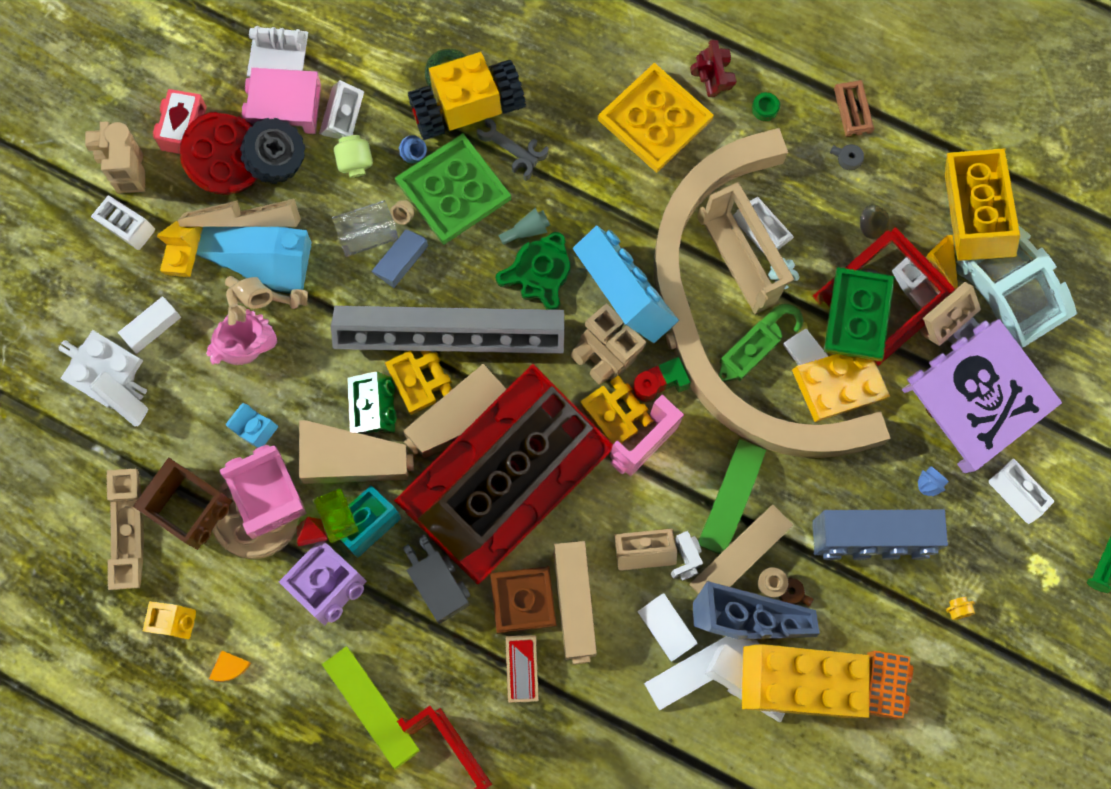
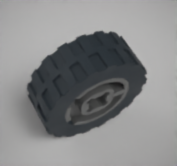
M265 118L263 121L255 122L253 127L250 126L247 130L240 152H242L241 160L245 164V169L254 178H258L265 183L277 184V182L287 181L288 178H292L304 160L305 144H303L302 136L299 135L295 127L289 125V122L281 121L278 118Z

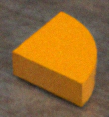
M221 651L209 679L218 682L232 680L243 674L251 662Z

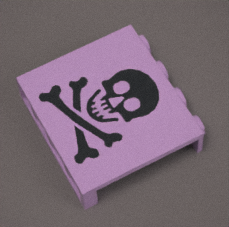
M1000 319L991 323L985 320L972 329L974 335L969 339L964 336L950 346L953 349L952 352L946 356L942 353L929 362L931 368L925 372L919 370L907 379L910 384L902 389L904 393L914 391L964 458L957 464L963 473L978 470L1062 404L1061 400Z

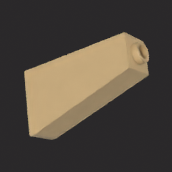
M484 364L480 365L403 431L407 439L404 441V444L414 455L419 452L424 459L447 449L506 388Z
M299 420V478L303 484L409 480V471H414V455L408 454L407 446L404 444L307 420Z
M585 541L554 544L553 555L565 659H572L573 664L590 663V657H595L597 652Z

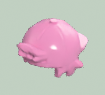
M246 309V322L236 321L235 325H229L227 315L223 322H219L218 327L214 330L211 344L207 348L206 354L210 357L211 364H219L220 361L233 365L248 364L253 362L260 353L274 348L277 344V338L272 326L268 325L269 320L263 319L262 314L255 315L254 311Z

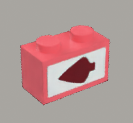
M168 89L166 99L163 98L161 101L160 121L155 124L153 130V137L161 151L179 154L180 142L186 128L193 120L204 115L207 106L201 94Z

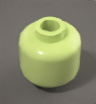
M360 135L340 138L338 140L339 143L334 147L338 170L342 173H349L350 178L366 175L365 170L373 164L369 142L361 139Z

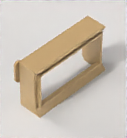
M737 182L711 194L706 209L703 206L699 209L698 221L707 229L754 315L779 304V298L786 285L794 280V277L741 185ZM734 201L778 276L779 281L773 284L770 282L731 213Z

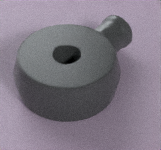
M849 144L842 149L833 145L830 154L838 156L839 165L845 170H856L864 161V153L857 145Z

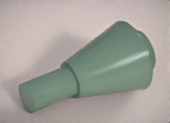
M535 207L514 225V228L500 234L499 237L502 244L505 245L519 237L524 238L548 233L546 227L550 226V223L544 211L538 212Z

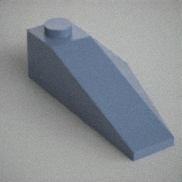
M710 581L706 582L693 602L694 627L735 639L817 637L820 634L816 610Z

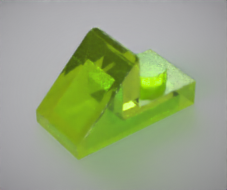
M341 488L313 499L330 543L359 531L346 495Z

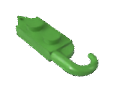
M780 304L771 310L720 359L719 377L723 382L736 379L741 381L779 344L782 332L775 322L784 314H791L796 318L797 322L794 331L798 332L802 328L804 321L801 311L790 304Z

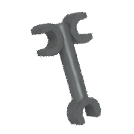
M489 118L485 120V126L491 130L489 132H483L480 129L476 131L477 137L481 141L487 142L492 140L519 158L513 162L512 172L515 173L520 167L526 168L527 171L523 175L525 181L531 178L533 168L537 165L538 161H543L548 156L549 148L547 146L541 152L534 151V148L537 146L535 138L529 142L528 151H526L498 132L495 122Z

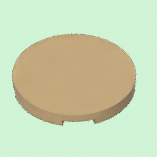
M227 482L221 485L219 491L233 500V502L230 504L226 516L218 521L212 532L217 541L226 550L242 558L261 559L279 552L291 541L296 533L300 517L252 539L247 535L243 527V519Z

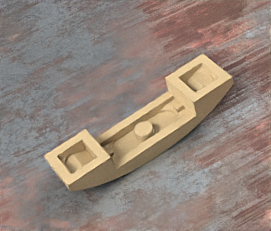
M137 468L107 470V500L110 501L111 559L108 560V590L140 588L144 521L143 513L133 507L142 494Z
M772 504L689 585L698 594L707 581L730 587L793 524Z

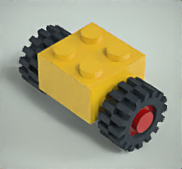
M482 52L428 68L433 91L428 85L408 92L413 116L423 140L445 134L440 114H443L449 131L500 115L502 112L506 114L526 106L523 96L524 91L521 87L522 84L519 81V75L512 60L509 59L491 65L488 69Z

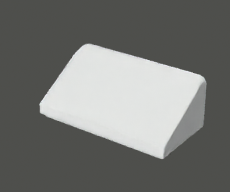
M341 80L334 84L319 134L337 139L353 135L364 91Z
M759 197L750 200L777 250L794 238ZM738 209L737 212L733 215L738 226L763 252L750 227L748 226L746 220L744 219L742 213Z
M162 296L121 329L118 334L137 354L178 321L181 316Z
M804 329L783 343L784 348L798 365L828 357L807 329Z
M102 372L90 385V389L133 426L138 427L148 412V408L107 372Z
M1014 458L988 481L1028 524L1043 515L1054 503V500Z
M664 593L637 611L671 662L698 644Z

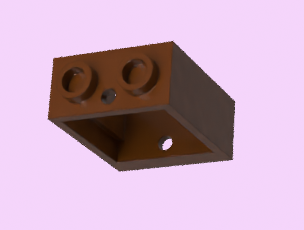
M168 457L133 507L187 545L198 550L201 545L209 540L211 531L218 521L226 516L233 500ZM185 478L213 496L188 533L159 514Z

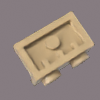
M964 282L923 318L925 326L920 329L921 335L940 346L975 316L981 308L974 287Z

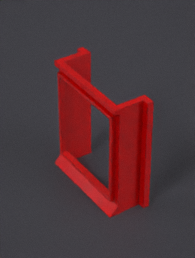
M896 227L891 232L887 230L845 268L861 270L893 242L940 293L886 340L883 360H874L877 366L881 365L924 327L925 322L923 318L955 290ZM834 278L812 296L819 305L825 302L830 308Z
M430 705L410 720L403 717L397 720L403 732L414 735L433 721L477 787L474 789H487L493 785L441 708L435 711Z

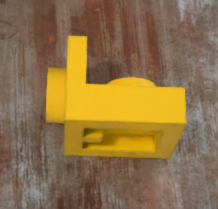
M149 601L142 631L190 639L196 610L179 605Z

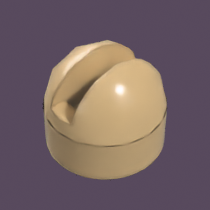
M400 200L392 206L390 214L396 223L405 225L414 217L415 208L410 201Z

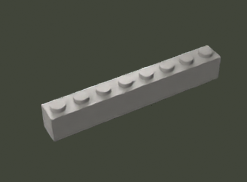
M335 306L331 321L333 349L564 353V310Z

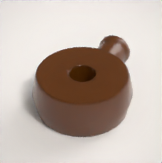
M792 577L788 578L786 592L778 597L780 601L795 605L801 602L808 607L813 602V598L805 595V588L801 581ZM788 589H792L794 593L790 594Z

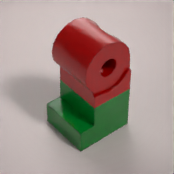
M677 357L637 375L633 391L639 400L647 402L653 400L658 393L674 386L678 393L687 390L691 382L680 358Z

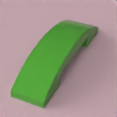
M741 439L738 440L728 465L729 467L698 540L700 547L720 555L729 546L757 478L766 449Z

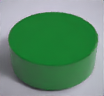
M769 92L758 94L752 104L753 115L761 121L773 120L780 109L779 99Z

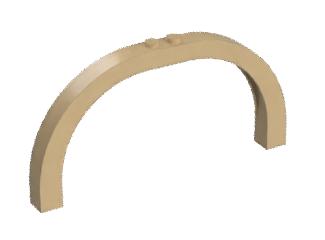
M780 128L736 140L719 148L696 165L673 193L663 214L654 252L655 289L679 319L666 334L667 345L670 350L674 349L676 358H680L691 382L690 388L703 406L728 429L751 443L781 454L807 458L839 457L882 446L891 438L881 411L839 423L811 425L781 420L747 404L730 390L713 369L705 354L683 289L679 268V247L686 224L703 200L720 186L739 176L784 163L788 150Z

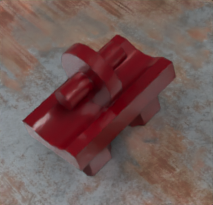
M710 40L709 46L696 56V63L690 67L691 75L700 77V81L702 83L705 82L708 97H716L721 91L731 90L737 82L735 73L724 71V67H727L731 62L730 49L719 48L718 40Z

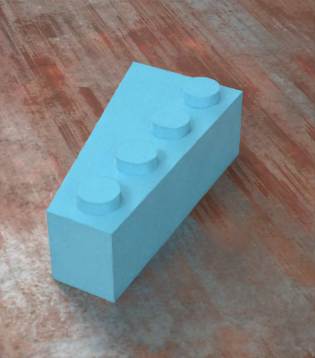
M596 225L572 249L625 325L655 343L679 319L662 300L659 293L650 285L646 275L633 264V257L618 245L621 242L611 230L605 232Z

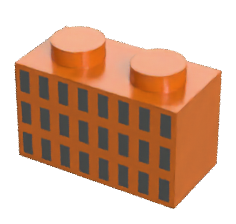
M875 650L868 652L869 715L890 719H903L904 714L908 713L910 706V697L906 695L907 683H911L913 678V665H910V657Z

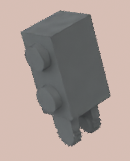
M424 534L419 537V540L429 556L419 562L415 551L409 544L402 547L413 564L406 571L437 623L441 624L469 606L467 598L471 595L463 581L456 583L451 574L456 570L447 555L441 558L438 551H434Z

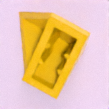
M947 235L925 258L956 290L958 288L953 235Z

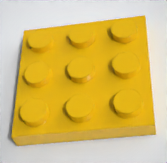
M654 62L598 115V121L651 169L658 173L713 120L714 115Z

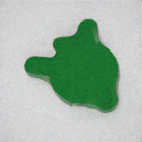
M552 232L539 241L527 242L517 253L514 263L496 274L498 286L509 287L521 284L523 286L521 297L524 300L537 299L543 303L546 310H558L560 307L559 291L566 283L570 274V261L565 248L566 239L564 235L559 232Z

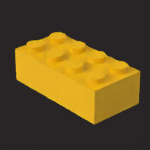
M1005 149L947 153L945 181L957 261L1016 257L1020 231Z
M764 644L743 646L742 709L841 718H869V655Z

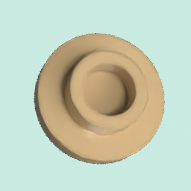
M767 568L759 575L758 587L765 596L776 598L786 592L788 578L778 568Z

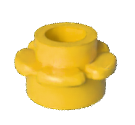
M960 597L949 601L950 607L946 609L947 613H950L952 620H959L975 614L973 608L975 602H969L967 597Z

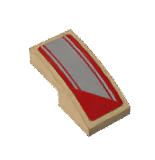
M536 635L506 636L508 703L538 701Z

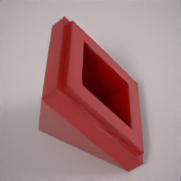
M307 517L297 526L298 546L328 540L327 522L324 519Z

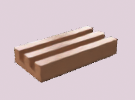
M862 80L836 84L834 91L845 136L851 137L852 134H856V136L862 135L863 132H867V134L873 133L874 125ZM852 88L856 89L865 125L860 123ZM843 90L846 92L854 127H852Z

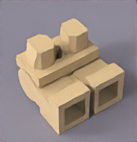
M107 121L100 122V130L86 131V148L88 151H93L94 160L97 164L101 163L102 172L110 181L117 194L145 192V169L141 164L143 152L128 127L120 122L110 124Z
M607 303L586 320L585 326L587 330L581 335L577 346L571 354L572 359L579 365H583L588 359H591L596 364L591 369L590 375L598 384H602L608 379L612 380L622 374L636 360V356L646 344V341L627 325L622 329L624 322Z

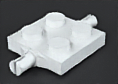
M94 330L91 331L83 345L79 348L67 340H64L61 344L70 350L61 345L59 346V351L72 358L70 365L60 379L104 406L112 409L109 404L90 389V385L102 372H107L139 400L144 396L136 392L135 389L146 394L147 389L133 382L143 360Z

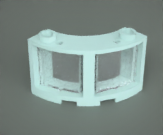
M1019 226L1020 239L1016 257L957 261L956 249L954 251L957 274L967 279L982 294L993 310L997 320H1001L1019 346L1023 348L1075 316L1077 312L1066 282L1060 284L1053 272V269L1057 267L1043 248L1037 250L1028 240L1031 235Z

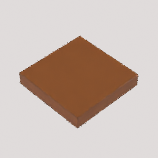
M549 566L490 573L497 634L557 626Z

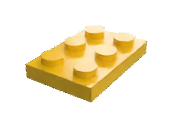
M835 354L798 365L792 369L814 422L885 401L890 397L874 360Z

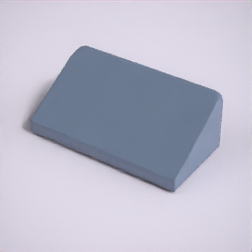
M406 229L374 267L372 273L395 288L427 249V239Z

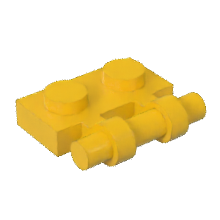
M408 351L385 362L410 415L436 403L432 392L440 390L444 397L452 390L450 385L452 381L449 375L443 372L439 364L441 359L437 352L421 351L423 357L415 360L412 352ZM429 368L434 379L427 382L421 371L422 369Z
M617 376L610 381L611 385L615 388L613 393L610 394L603 385L580 401V405L601 433L612 444L616 441L623 444L638 433V429L633 424L635 420H639L644 427L649 426L654 420L647 413L649 409L644 403L640 404L633 395V389L629 383L625 384L620 376ZM623 399L631 409L629 413L625 414L617 403L619 400Z

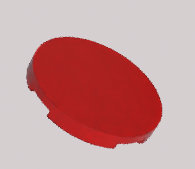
M217 112L206 113L193 120L186 128L179 147L181 164L188 177L202 189L215 194L230 195L248 189L258 178H254L245 169V164L241 160L242 152H240L247 130L250 126H253L240 116L236 117Z

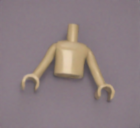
M229 276L225 280V285L229 287L226 291L229 305V325H235L236 321L246 322V308L238 305V302L251 309L265 307L271 301L289 304L291 309L298 308V304L307 306L308 292L302 289L292 290L289 297L273 292L262 284L258 277H250L239 281L233 276Z

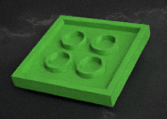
M463 133L395 177L398 186L443 245L511 200V194Z

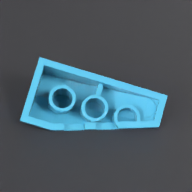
M203 227L196 255L221 267L229 268L245 278L258 277L262 284L272 291L291 294V291L294 289L303 290L312 242L307 230L293 228Z

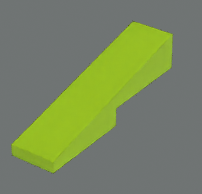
M347 646L322 663L328 675L395 770L420 752L410 734L403 732L397 723L399 718L383 698L354 653Z

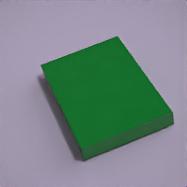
M840 267L836 268L823 352L875 361L883 360L895 276Z

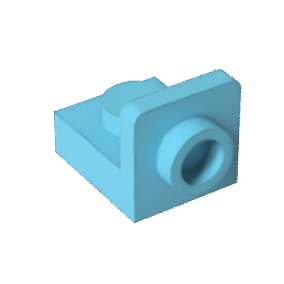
M245 403L238 407L226 423L229 429L256 448L264 446L279 427L272 420L257 413Z

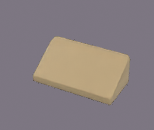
M673 529L614 534L618 570L671 566L677 563V548Z

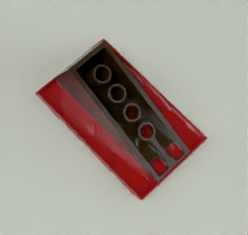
M532 364L394 501L478 585L611 452L613 444Z

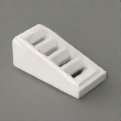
M109 195L91 216L95 221L137 250H140L155 232V228L145 218ZM114 207L117 208L109 217V219L105 220V218L110 214Z

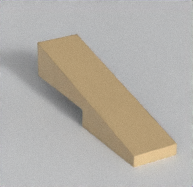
M295 199L243 211L240 210L237 200L186 212L178 219L180 227H297L301 218Z

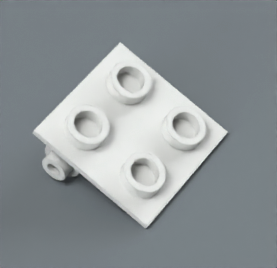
M260 26L250 28L249 38L252 39L247 77L251 75V67L303 71L308 39L307 31H300V29H296V31L284 30V28L276 29V27L261 28Z

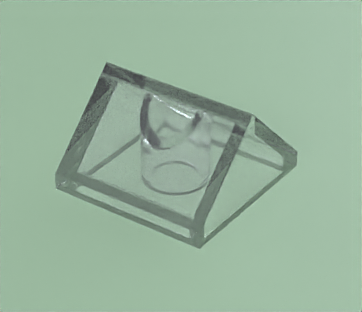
M385 200L332 217L345 257L398 239L396 226Z

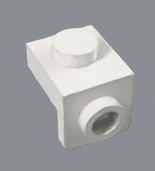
M688 531L677 535L675 538L676 546L685 565L674 569L671 575L673 579L680 576L682 581L697 575V568H700L703 564L699 553L702 552L700 544L695 536L690 537Z

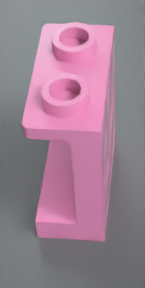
M251 67L250 78H246L245 91L248 94L247 103H243L242 106L243 119H246L253 126L255 122L263 121L265 118H278L281 121L289 122V125L302 126L307 134H316L321 91L318 72Z
M661 395L654 402L650 417L657 426L632 451H628L619 441H616L612 446L610 454L613 467L621 474L626 472L631 477L678 429L684 414L665 396Z
M269 445L261 446L253 451V455L244 459L241 457L232 459L225 464V468L220 469V473L226 480L243 519V527L247 535L252 539L307 514L280 451L275 445L271 447Z

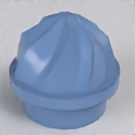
M415 135L406 136L398 147L400 150L399 155L408 163L421 161L427 152L425 142Z
M930 466L926 472L922 470L918 480V488L923 495L934 496L946 490L944 486L949 481Z

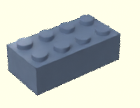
M945 509L824 510L812 520L814 555H823V560H839L844 555H853V560L871 559L872 555H882L883 560L900 559V555H911L914 560L929 559L930 555L938 554L939 550L948 546Z

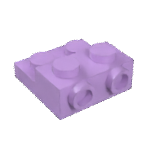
M325 541L317 542L279 581L324 626L328 622H335L340 618L343 612L342 607L350 599H357L363 593V585L367 582Z

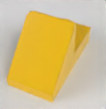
M176 221L158 233L157 237L166 244L160 268L164 275L191 277L203 227H180L179 222Z

